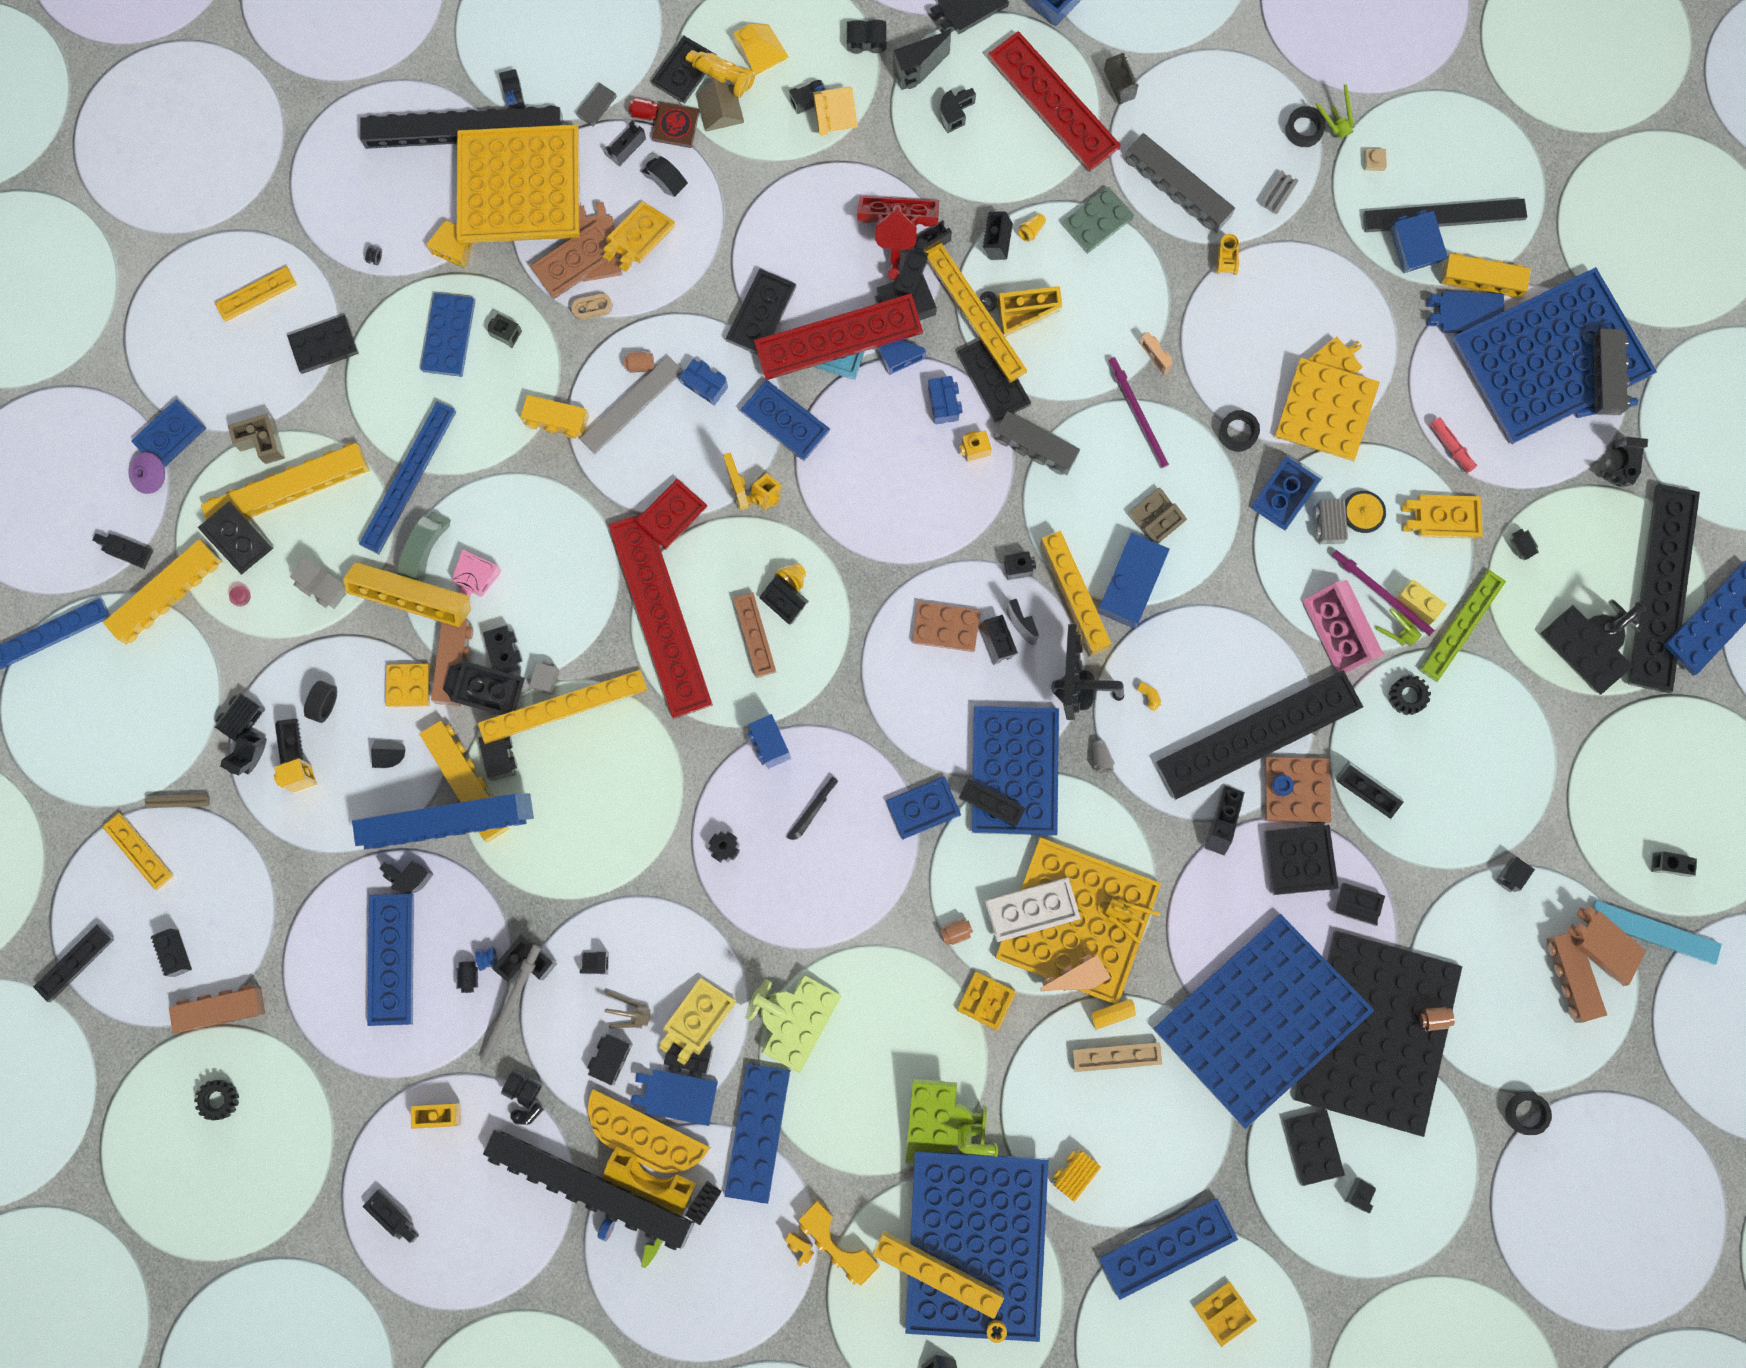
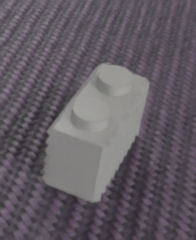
M1345 499L1319 500L1313 508L1314 519H1317L1318 524L1315 527V538L1319 539V545L1344 544L1348 540Z

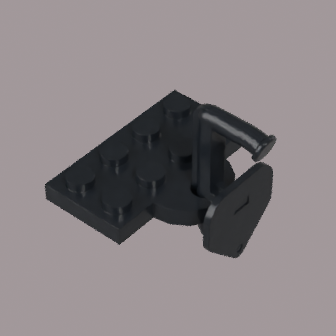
M1610 599L1608 603L1617 615L1613 617L1602 614L1593 616L1590 619H1587L1574 605H1571L1540 634L1599 695H1602L1633 667L1619 652V649L1624 644L1626 637L1624 628L1627 625H1630L1637 632L1643 630L1634 620L1639 614L1646 611L1645 606L1640 602H1635V606L1626 612L1615 600Z
M1068 624L1065 676L1053 681L1051 684L1052 693L1063 703L1066 720H1075V713L1092 707L1094 691H1113L1112 697L1116 701L1123 700L1125 696L1124 685L1121 681L1095 680L1094 675L1090 671L1082 670L1081 653H1083L1082 632H1078L1077 624Z

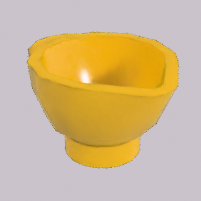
M795 563L793 566L789 565L775 572V575L779 574L798 592L803 588L806 571L800 564Z

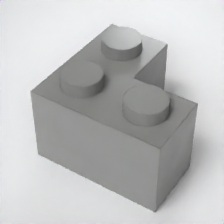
M306 557L302 559L289 576L295 581L293 584L295 587L309 597L312 594L318 598L316 602L325 608L329 605L335 609L347 594L343 583Z

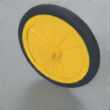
M1357 491L1349 495L1345 500L1347 525L1354 531L1370 533L1379 529L1384 523L1386 507L1383 500L1375 493Z

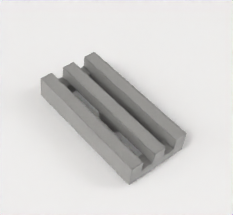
M1282 170L1260 202L1261 206L1276 215L1299 181L1296 178L1292 179V176L1289 174L1288 176L1285 175V172ZM1283 179L1284 182L1282 183V185L1280 186V188L1278 189L1270 203H1266V201L1268 200V198L1270 197V195L1272 194L1280 180ZM1287 183L1291 184L1277 207H1273Z

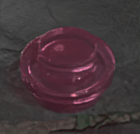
M236 586L229 593L230 602L238 607L245 606L251 598L250 591L244 586Z

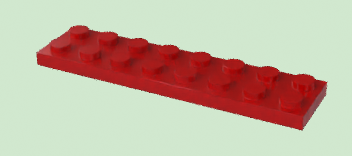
M1019 31L988 53V59L1089 172L1120 149L1121 144Z
M911 293L754 340L765 379L770 380L923 334V329Z

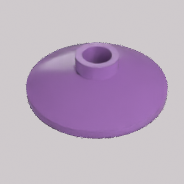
M144 452L132 459L128 475L132 486L137 491L151 494L158 491L163 485L165 469L162 461L156 455Z

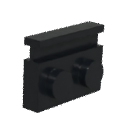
M779 574L774 576L772 582L769 583L759 597L789 625L794 623L805 605L809 602Z
M1342 883L1334 913L1377 926L1385 895Z

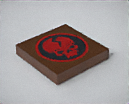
M660 102L652 140L654 142L692 148L700 113L699 109Z

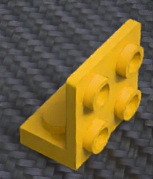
M851 86L812 92L820 136L828 135V132L851 129L858 126L853 88Z

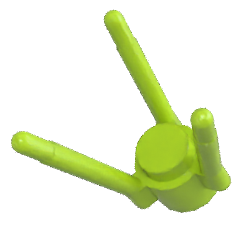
M1344 84L1343 87L1348 120L1346 117L1341 119L1335 105H1332L1331 108L1337 120L1334 124L1322 106L1316 103V107L1332 128L1333 133L1338 135L1339 139L1354 132L1352 126L1355 123L1352 117L1347 84Z
M1390 608V613L1404 627L1399 632L1401 637L1379 626L1376 627V630L1396 640L1402 646L1407 644L1411 647L1422 634L1398 610H1396L1398 612L1396 613L1394 609Z

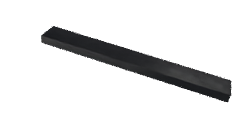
M1525 198L1370 210L1363 213L1365 233L1390 231V226L1395 223V219L1407 216V218L1415 217V213L1426 210L1427 213L1434 211L1439 227L1526 220L1528 217Z

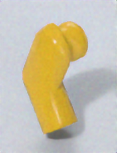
M1141 681L1137 691L1148 697L1147 707L1152 711H1156L1158 706H1161L1160 695L1157 689Z

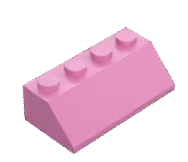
M1348 580L1335 582L1302 601L1337 673L1342 670L1347 673L1384 656Z

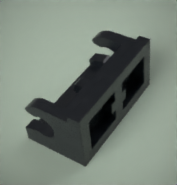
M631 120L629 128L611 147L606 146L604 154L620 167L646 140L644 129L641 126L637 128L634 125V121Z
M941 220L937 226L918 236L913 248L916 249L920 238L927 241L925 252L940 243L944 246L951 241L952 231L950 228L946 229L944 220Z
M1003 614L986 619L978 626L993 665L1000 663L1004 659L1009 660L1018 653Z

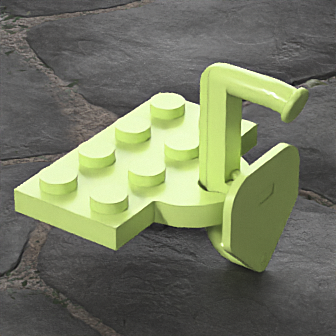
M802 975L793 994L786 991L775 992L766 999L772 982L766 979L751 996L745 1018L749 1021L753 1020L761 1007V1020L764 1026L771 1032L761 1052L800 1073L841 995Z

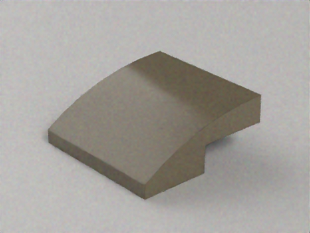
M1161 487L1154 490L1127 513L1150 541L1158 544L1188 520L1176 503L1170 501Z

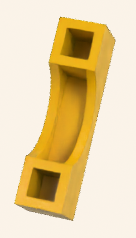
M617 1146L607 1162L602 1178L680 1215H683L697 1184L677 1174L668 1179L654 1177L641 1168L636 1155Z
M817 1200L799 1218L798 1221L801 1223L799 1228L807 1236L811 1234L816 1239L814 1243L822 1252L828 1251L832 1256L830 1258L831 1262L838 1269L842 1266L847 1271L845 1276L852 1284L858 1283L862 1286L880 1267V1264L865 1248L858 1251H846L834 1243L830 1234V1224L833 1215Z

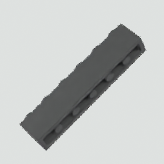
M1142 133L1127 149L1125 158L1132 167H1137L1145 178L1154 181L1161 191L1171 195L1177 204H1182L1187 208L1188 212L1193 217L1199 218L1209 230L1217 233L1232 217L1235 211V207L1145 133Z

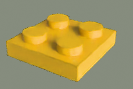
M430 664L387 665L386 706H430Z

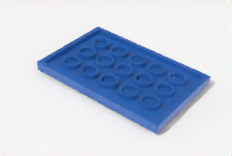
M974 706L973 781L1026 809L1016 828L972 806V833L1058 835L1059 708Z

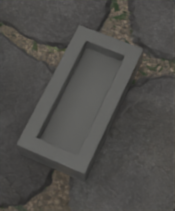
M599 83L576 112L577 117L594 127L616 99V93Z

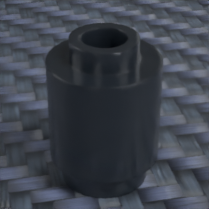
M1522 528L1511 534L1513 538L1510 542L1518 556H1522L1524 561L1539 553L1538 545L1529 530L1524 532Z
M458 962V968H456V989H461V993H474V989L478 988V967H476V962Z

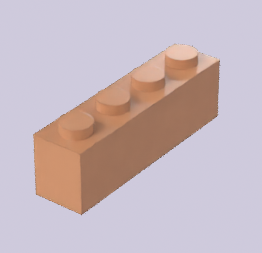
M464 620L460 627L441 622L431 701L435 704L461 706L459 703L451 702L443 688L449 667L470 659L471 648L468 646L469 639L473 637V627H471L467 620Z
M1569 933L1547 938V950L1553 956L1555 962L1554 971L1560 977L1562 994L1567 998L1570 1006L1568 1007L1570 1017L1575 1023H1583L1607 1016L1588 956L1576 946L1578 940Z
M253 985L240 987L239 992L232 993V990L218 992L219 996L212 998L211 995H203L197 997L198 1001L190 1002L189 999L177 1001L176 1006L169 1007L172 1033H184L264 1015L265 1008L262 990L254 988Z

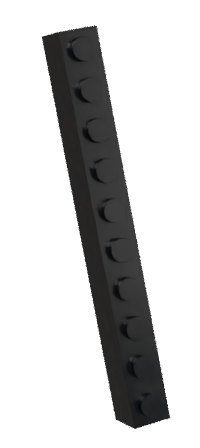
M549 105L544 108L530 106L525 109L507 108L506 110L487 109L486 111L467 110L466 112H428L427 114L369 115L367 117H360V140L365 149L457 144L458 130L563 125V114L560 107Z
M502 1130L493 1131L483 1152V1155L488 1157V1162L497 1166L500 1163L508 1166L507 1171L519 1175V1173L527 1175L526 1180L534 1184L541 1182L547 1185V1190L556 1194L560 1191L566 1194V1199L577 1203L579 1200L585 1203V1208L597 1213L600 1210L606 1213L604 1217L611 1221L617 1222L619 1219L625 1222L624 1226L630 1230L637 1231V1229L645 1232V1237L654 1241L657 1238L665 1241L664 1245L672 1250L685 1247L695 1224L690 1219L608 1182Z

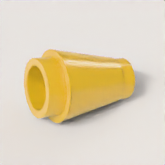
M1038 213L1022 223L1018 229L1020 238L1026 242L1034 240L1046 223L1045 216Z

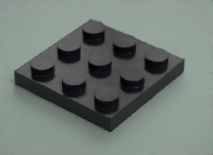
M1330 825L1264 832L1273 896L1339 889Z

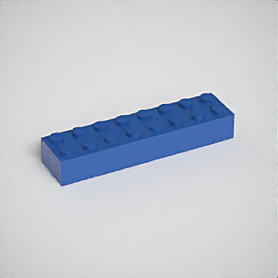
M516 793L352 820L355 846H364V850L384 848L391 845H402L410 842H421L428 839L445 838L446 836L464 835L471 832H482L489 829H501L507 826L525 825L527 820L534 819L531 794Z

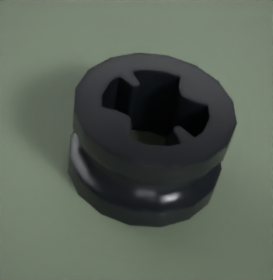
M370 245L365 255L366 263L370 264L373 262L374 265L378 266L382 258V249L379 247L375 249L374 246Z
M986 291L980 295L979 299L988 312L993 311L997 306V296L995 293ZM986 298H990V305H986V302H984Z

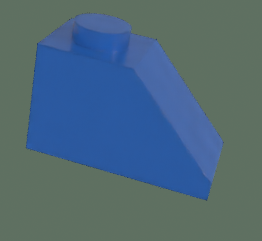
M900 340L880 346L879 356L888 374L891 375L926 359V350L923 347Z

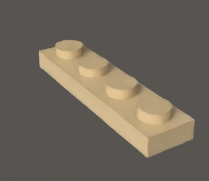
M1160 1042L1072 1050L1074 1072L1162 1065Z

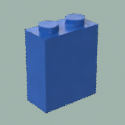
M1426 210L1415 213V217L1407 218V216L1397 218L1395 223L1390 226L1403 274L1441 263L1448 258L1434 211L1427 213Z

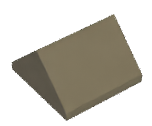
M714 80L697 94L706 132L744 123L739 99L733 92L734 85Z

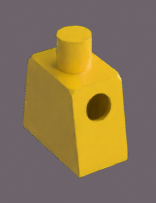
M444 221L429 240L426 247L430 254L465 269L473 243L458 244L457 223L455 225L449 221Z

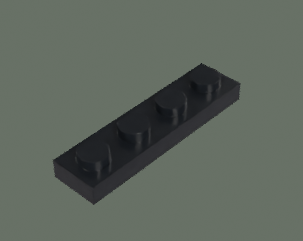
M97 924L33 988L46 1002L51 1003L115 939L101 925Z

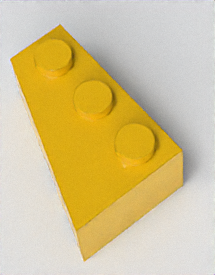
M1060 286L999 293L997 303L1003 335L1007 337L1060 312L1062 308Z

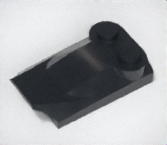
M462 661L449 667L443 690L447 693L451 702L503 715L516 710L525 678Z

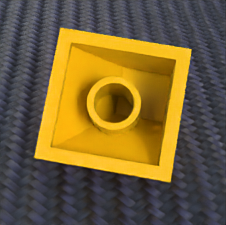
M749 24L733 33L737 49L750 70L755 72V76L789 58L768 24Z

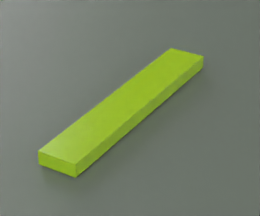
M1491 570L1486 571L1419 669L1420 672L1435 682L1440 680L1506 583L1503 578Z

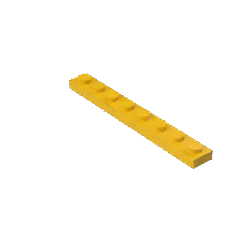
M940 243L926 251V253H929L928 263L1008 382L1011 383L1026 374V367L943 244Z
M641 670L479 722L478 726L484 744L645 692L647 687Z

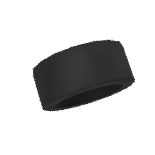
M1311 106L1299 107L1290 114L1285 127L1286 135L1289 141L1296 146L1311 147L1320 141L1326 128V120L1317 108ZM1299 118L1311 119L1317 126L1316 133L1311 136H1304L1298 133L1294 127L1295 121Z
M1235 410L1229 413L1223 419L1219 428V438L1222 444L1235 452L1250 449L1260 434V424L1257 418L1244 410ZM1234 420L1246 422L1251 428L1250 438L1244 442L1233 440L1228 435V425Z
M321 680L317 681L306 698L304 717L319 723L325 722L335 705L338 692L337 687Z
M1519 1093L1513 1096L1508 1101L1505 1109L1509 1126L1523 1135L1543 1133L1550 1126L1552 1120V1111L1548 1102L1542 1096L1535 1093ZM1532 1101L1539 1106L1541 1118L1537 1125L1525 1127L1518 1122L1516 1110L1521 1102Z

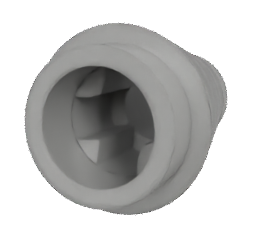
M1105 741L1094 742V769H1097L1099 774L1114 770L1113 765L1115 762Z

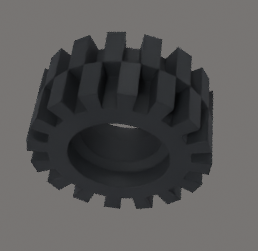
M1404 676L1391 686V691H1389L1391 698H1389V701L1393 702L1392 707L1397 708V712H1404L1403 715H1414L1426 708L1427 703L1430 702L1429 696L1431 691L1428 692L1429 685L1424 684L1426 682L1424 679L1419 680V676ZM1410 687L1417 692V700L1414 703H1408L1403 699L1402 692L1405 688Z
M224 1080L206 1082V1085H202L200 1087L201 1090L195 1094L198 1095V1098H194V1102H197L195 1109L200 1111L198 1114L204 1116V1119L211 1121L230 1117V1114L236 1111L235 1106L239 1104V1102H236V1098H239V1094L235 1093L237 1091L236 1087H232L233 1084L227 1083ZM216 1091L224 1096V1104L219 1109H214L209 1103L211 1094Z
M707 1181L690 1205L685 1216L701 1225L722 1191Z

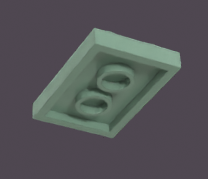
M1108 186L1062 221V226L1088 254L1134 218V214Z

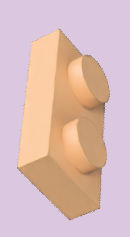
M1149 332L1142 335L1139 344L1164 375L1170 371L1173 364L1171 356L1161 349L1160 343L1155 336H1151Z

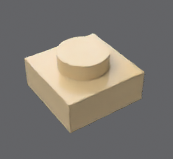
M1366 148L1364 152L1365 171L1386 170V149Z

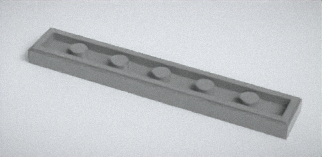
M669 356L665 358L580 438L581 442L595 455L682 374L683 369Z

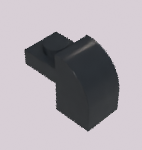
M973 88L961 90L956 96H954L952 90H949L942 97L940 120L947 133L965 125L966 115L963 109L975 104L976 93Z
M659 156L658 159L650 160L641 171L646 178L656 181L664 193L676 197L688 184L680 171L662 156Z
M250 730L237 737L234 751L221 760L220 767L238 776L243 772L250 774L264 752L267 739Z
M413 860L402 873L387 862H384L379 868L384 872L382 876L391 883L395 881L391 889L404 894L420 891L433 876L431 872Z

